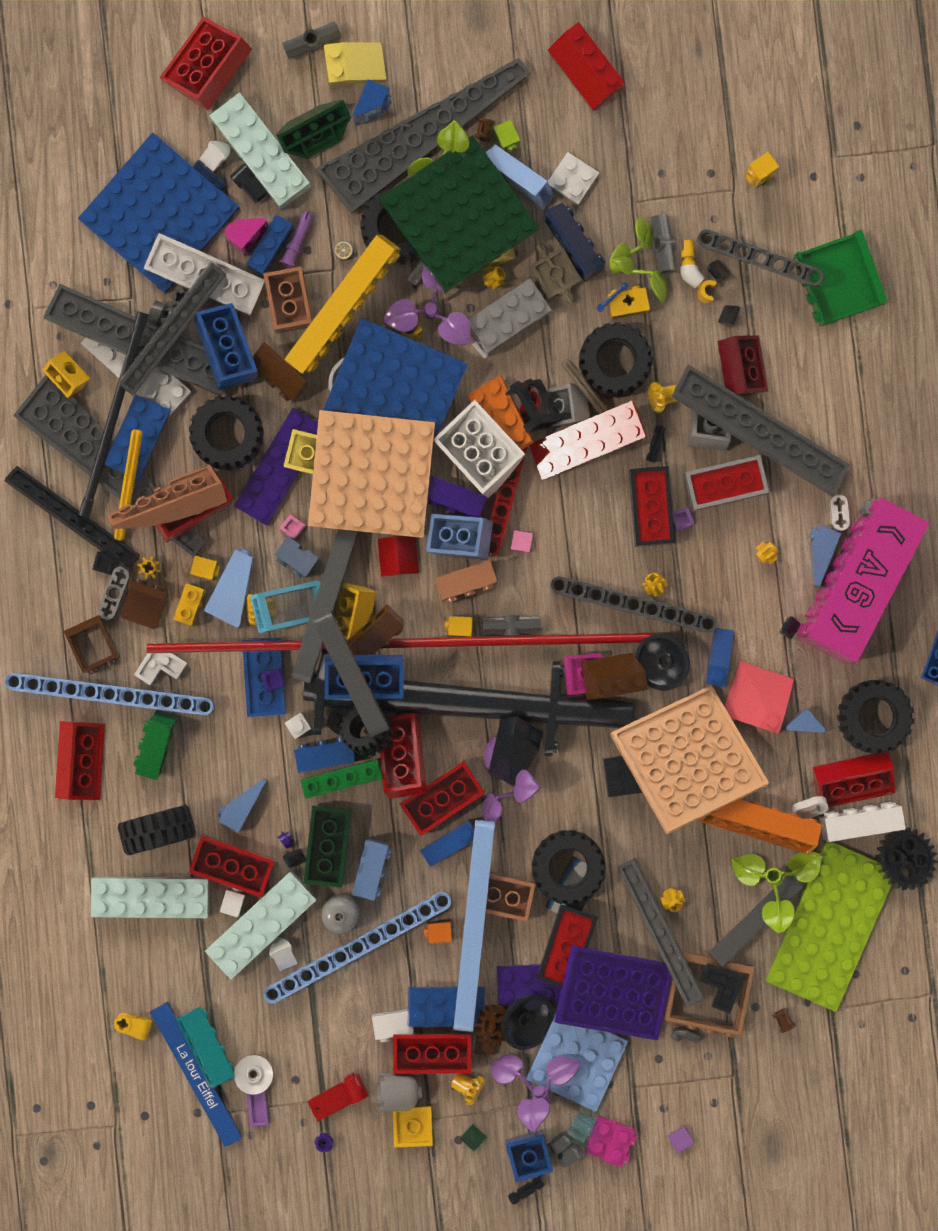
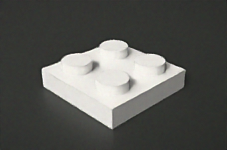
M567 152L548 180V183L553 190L578 206L599 175V172Z

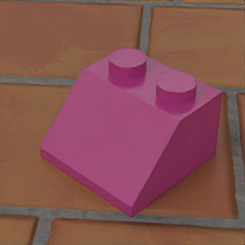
M265 218L239 219L227 225L224 235L234 248L246 256L262 238L269 224Z

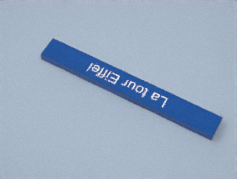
M166 1002L151 1010L150 1013L223 1145L226 1147L242 1138L215 1087H209L169 1003Z

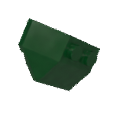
M344 100L321 104L288 121L278 131L276 137L284 153L308 159L341 141L348 122H350L351 115Z

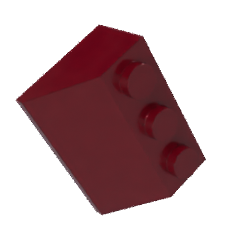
M759 335L732 336L717 341L725 387L738 396L768 392Z

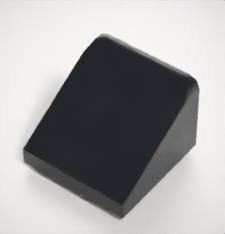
M718 260L711 262L707 267L708 272L717 282L722 281L729 274Z
M725 305L718 322L731 328L735 323L740 307Z
M792 616L788 617L779 631L780 634L788 639H792L800 626V622Z
M301 848L283 855V859L289 868L306 862V857Z

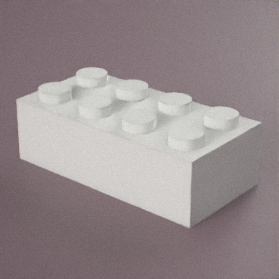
M891 801L880 803L881 807L865 805L862 806V810L847 808L843 809V813L835 811L825 812L824 816L819 817L820 824H823L821 829L823 840L832 842L904 830L906 827L902 806L896 805V802L892 803Z

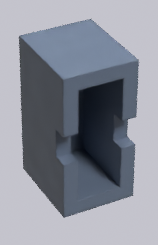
M287 536L274 554L278 557L276 561L284 567L287 564L294 568L292 572L300 578L303 575L308 577L320 558L307 549L303 552L300 550L301 545Z

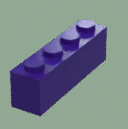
M432 475L429 477L427 504L437 508L439 505L446 507L445 511L452 514L460 512L465 517L480 518L487 500L486 496Z

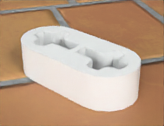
M835 495L829 501L831 525L834 530L843 531L848 528L850 523L848 501L843 495ZM837 498H839V501H843V505L840 506V512H838V507L834 505ZM838 514H841V520H845V524L842 525V528H840V526L835 523L837 520H839Z
M815 796L794 804L791 809L792 813L806 819L825 813L828 810V804L825 797Z

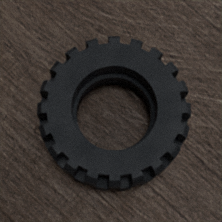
M389 189L383 190V193L380 195L377 193L373 196L374 199L368 201L366 209L362 212L360 227L366 248L376 235H381L379 231L380 220L387 212L378 201V198L387 193ZM408 241L394 243L401 249L399 252L400 257L395 263L404 265L407 261L413 262L416 260L418 255Z
M615 322L614 324L606 323L602 327L594 329L586 337L579 354V369L599 395L601 393L609 398L611 396L622 398L624 395L633 394L634 391L644 384L651 372L653 363L652 348L648 345L646 336L643 337L640 334L641 331L637 328L636 330L631 328L632 325L627 323L622 325L621 322ZM620 343L630 349L634 362L631 371L627 375L620 378H612L600 370L598 354L605 345Z
M226 395V397L216 396L215 399H208L202 407L199 406L196 409L197 413L192 416V424L189 426V439L195 453L206 464L219 470L232 471L235 468H243L247 463L250 464L253 461L252 459L259 454V449L264 442L263 423L258 413L249 403ZM225 415L239 419L245 431L242 443L231 451L217 449L209 439L211 424L217 418Z
M869 680L858 683V685L851 687L847 694H844L842 697L843 701L838 706L839 715H837V721L840 723V726H838L840 732L844 734V739L849 741L851 746L863 752L876 754L895 750L898 748V745L906 741L907 735H910L912 732L910 728L911 724H914L915 718H912L914 709L910 706L911 700L905 696L901 688L896 687L891 682ZM874 698L888 703L893 714L891 726L886 732L879 735L865 732L858 720V713L862 704Z
M187 805L119 823L117 827L126 855L170 845L193 838L196 834L190 808Z
M561 830L548 835L536 848L531 864L532 875L538 889L548 899L558 904H580L584 900L593 897V894L601 888L600 885L605 878V858L600 847L586 834L575 830ZM565 849L578 851L586 861L587 869L585 876L574 885L560 884L551 874L550 865L553 857Z

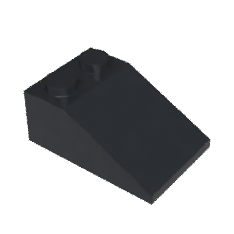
M517 716L500 719L488 772L515 787L517 774L521 770H528L539 751L543 732Z

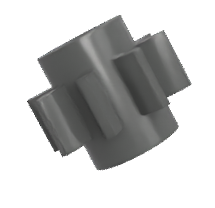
M184 286L181 287V290L174 288V295H169L174 300L171 304L173 307L180 302L178 297L180 295L184 297L187 293Z

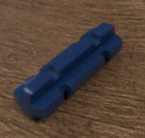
M198 160L194 164L193 168L200 172L210 183H213L217 189L222 191L225 188L226 182L221 178L219 179V176L210 168L205 167L203 162Z

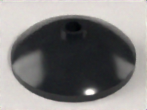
M654 634L645 638L636 650L635 657L645 670L649 687L660 691L672 690L681 685L688 676L690 669L689 655L684 645L677 638L669 634Z
M535 994L525 995L514 1001L507 1009L502 1020V1035L505 1041L511 1047L518 1050H529L541 1044L554 1020L552 1005L544 997Z

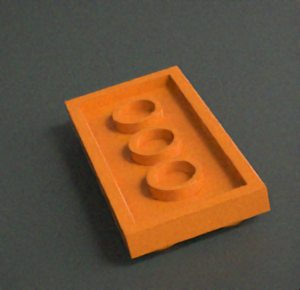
M499 375L467 394L471 403L476 400L521 450L534 443L530 432L526 433L523 427L526 424L512 396L505 395L508 387L502 376Z

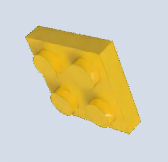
M415 1106L409 1111H393L394 1148L433 1146L431 1106Z

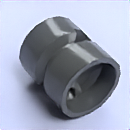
M156 300L150 309L147 322L158 327L161 326L167 319L165 316L168 317L174 310V307L167 308L166 304Z
M568 1130L558 1134L548 1143L552 1152L558 1154V1160L564 1168L576 1162L584 1154L577 1143H573L574 1138Z

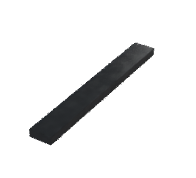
M16 466L6 476L4 481L127 571L139 559L140 554L122 541L116 540L111 533L90 518L78 515L79 510L20 467Z

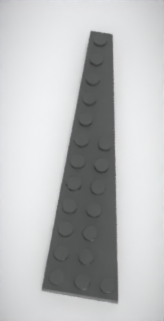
M517 58L495 72L482 77L481 80L473 84L471 83L459 92L449 95L448 98L414 114L371 140L363 142L360 146L352 148L347 153L317 167L316 171L352 215L371 200L373 196L380 193L407 172L409 166L414 161L426 157L439 146L437 143L438 134L453 120L463 128L527 78L531 72L520 58Z
M45 375L13 416L91 476L104 430L73 396L67 398L51 379ZM111 439V443H110V446H109V449H108L107 456H108V454H109V452H110V450H111V447H112V445H113V443H114V441H113L112 439ZM104 465L99 483L120 499L124 473ZM144 474L141 480L135 478L131 506L136 504L138 498L154 494L153 490L156 487ZM193 528L172 540L192 557L196 556L206 544Z

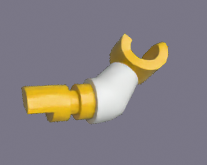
M684 240V250L681 251V258L684 259L680 267L681 277L694 289L698 288L697 297L700 302L710 304L714 301V298L705 293V288L712 289L717 282L712 280L704 281V276L698 270L695 260H693L695 258L694 240Z

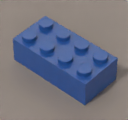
M233 303L196 312L194 322L218 389L221 390L254 381L258 371Z
M325 655V699H351L330 655ZM354 655L375 699H403V655Z

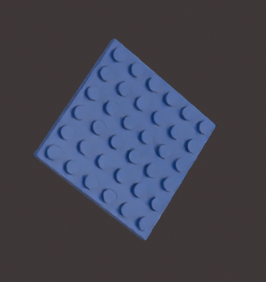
M152 132L78 219L166 294L174 282L144 269L158 233L202 252L240 207Z
M361 318L323 411L435 422L434 439L440 431L468 363Z

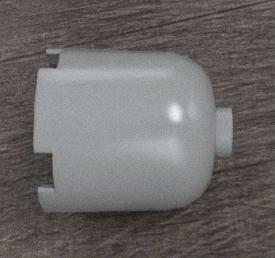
M333 895L325 902L322 908L321 917L324 926L329 931L337 934L349 932L359 921V904L349 895Z
M378 1073V1078H381L380 1084H377V1103H381V1106L378 1107V1112L409 1111L416 1106L418 1098L422 1097V1087L418 1086L414 1076L411 1074Z

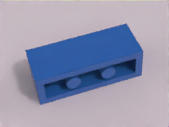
M275 215L246 263L247 266L264 276L263 273H268L294 229L293 224Z
M342 737L336 738V742L329 743L328 740L318 741L317 746L310 747L309 743L298 745V749L294 750L298 773L356 762L355 753L345 745L341 739Z

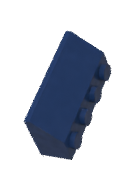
M564 203L558 204L545 210L543 219L560 246L564 248L583 281L586 282L604 270L605 260L600 253L596 254L594 251L595 245L590 238H586L583 234L584 228L579 221L576 223L573 219L574 213L569 206L566 207Z

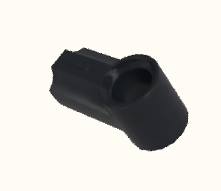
M243 164L230 175V178L240 189L244 190L254 203H257L264 198L267 191L254 178L255 176L252 171Z

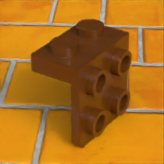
M135 579V582L129 581L127 588L130 589L121 612V617L151 629H156L169 594L164 592L165 588L156 585L153 588L146 586L147 582Z

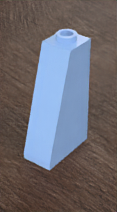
M494 145L492 149L486 152L506 182L541 210L554 197L553 191L548 181L497 145Z
M243 548L240 551L235 549L204 609L205 612L239 629L242 626L254 558L250 557L252 553Z

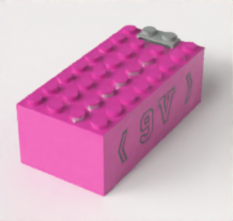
M882 497L878 499L871 498L862 502L858 510L859 520L852 524L849 531L851 532L850 537L845 539L841 545L842 553L835 557L832 566H834L833 570L826 574L823 583H825L824 587L817 591L814 597L816 600L815 604L810 606L806 612L807 620L800 624L796 632L799 634L798 640L842 663L858 662L930 524Z

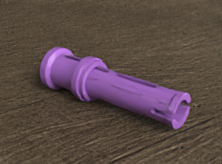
M303 211L293 238L285 247L284 257L279 261L280 264L287 268H295L297 257L302 253V243L314 218V215L310 212L308 215L307 211Z

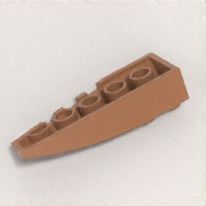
M207 465L168 481V486L163 489L161 487L154 489V494L138 498L136 504L132 506L127 504L108 515L107 519L113 529L153 526L200 514L207 509L218 507L227 502L222 482L212 467Z

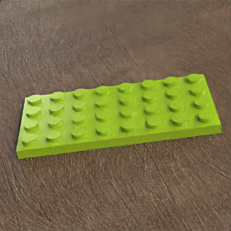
M825 841L820 852L822 855L820 873L814 881L806 884L795 909L793 922L785 932L765 981L837 1012L891 885H888L889 878L882 879L885 875L884 872L878 873L882 867L875 864L877 861L834 842Z

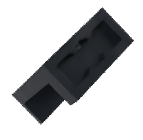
M528 379L522 383L517 381L505 393L506 396L517 394L531 421L523 426L526 433L550 428L562 419L541 379ZM534 387L538 390L550 411L549 414H540L528 391Z

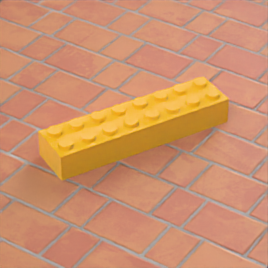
M376 235L284 360L302 374L315 371L320 364L318 360L323 355L326 356L332 348L329 345L334 340L337 341L343 333L341 329L352 322L354 319L353 313L363 307L366 302L364 298L375 291L377 288L376 282L379 279L382 280L389 272L388 266L398 260L401 249L384 235Z

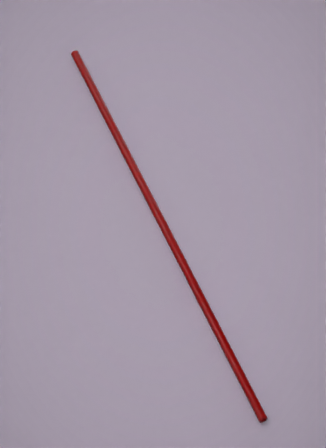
M658 633L390 639L389 644L385 648L641 643L645 638ZM302 640L147 644V653L300 650ZM323 643L322 650H327Z

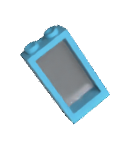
M320 580L250 596L259 634L308 623L321 584Z

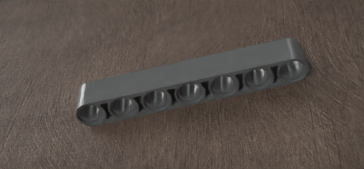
M702 230L698 235V242L708 250L812 287H819L824 282V275L818 268L711 230ZM707 234L712 235V241L704 244L702 241L703 237ZM723 241L730 242V247L727 250H721L720 244ZM742 247L748 248V253L744 257L738 255V251ZM758 254H765L766 260L763 263L756 262ZM777 260L784 261L782 269L777 270L774 268V263ZM796 266L802 268V273L799 276L792 275V269ZM813 273H818L821 276L820 280L816 283L810 281V276Z
M329 610L312 618L371 738L389 730L388 723L333 612Z

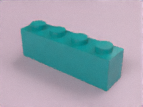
M200 1006L177 1017L176 1020L209 1087L213 1088L234 1077V1067L230 1061H227L224 1055L226 1051L223 1045L219 1044L216 1039L217 1032L213 1026L210 1027L207 1020L209 1019L208 1014Z

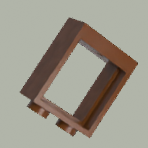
M100 615L63 631L82 673L94 674L100 671V666L105 664L106 667L117 663L116 659L120 658L105 622ZM99 625L112 655L87 666L74 636Z

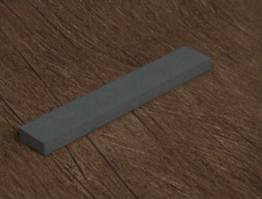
M786 876L782 883L777 886L780 901H790L803 888L794 876ZM774 888L708 952L721 967L766 924L762 917V909L767 902L776 901Z

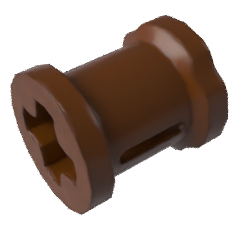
M478 118L479 125L477 133H474V137L480 141L490 142L489 135L495 122L486 118Z
M783 1008L772 1015L773 1018H776L781 1033L796 1027L795 1022H792L788 1014V1008Z

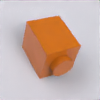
M451 921L428 922V927H424V937L429 940V944L452 942Z

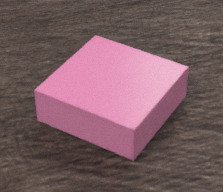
M290 514L279 529L295 541L306 525Z
M514 530L511 550L530 553L533 533Z

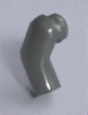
M675 1028L671 1034V1038L677 1042L681 1040V1037L698 1043L701 1038L699 1033L687 1028Z

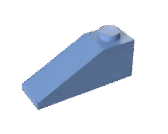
M822 525L813 528L809 536L812 539L810 542L813 586L816 588L820 587L841 536V533Z
M262 779L227 804L226 807L222 806L218 817H220L218 822L239 833L267 780Z

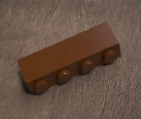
M386 604L347 640L353 655H376L380 648L383 649L389 644L390 639L394 635L398 636L403 631L404 621Z

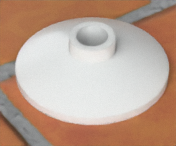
M247 1056L240 1060L235 1068V1083L240 1090L247 1094L262 1093L272 1082V1067L261 1056ZM253 1070L256 1071V1076L251 1078L249 1073Z

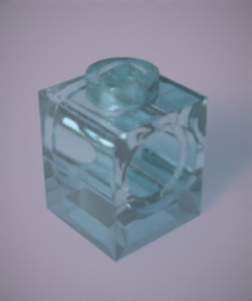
M580 1111L575 1116L567 1134L585 1143L597 1120Z

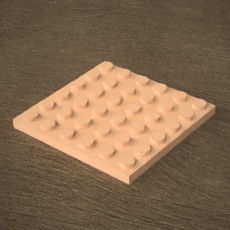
M319 410L308 526L423 538L435 422Z
M712 685L610 734L666 834L680 829L769 784Z

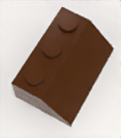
M265 342L261 344L253 356L258 371L257 374L260 376L262 373L267 378L265 380L266 383L272 388L276 386L281 391L279 395L284 400L288 401L290 399L294 402L309 387L307 381Z
M633 653L581 661L587 700L648 690L645 670Z

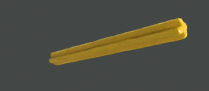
M133 429L131 432L119 509L127 504L131 505L143 432L138 429ZM127 528L115 529L114 538L123 541Z

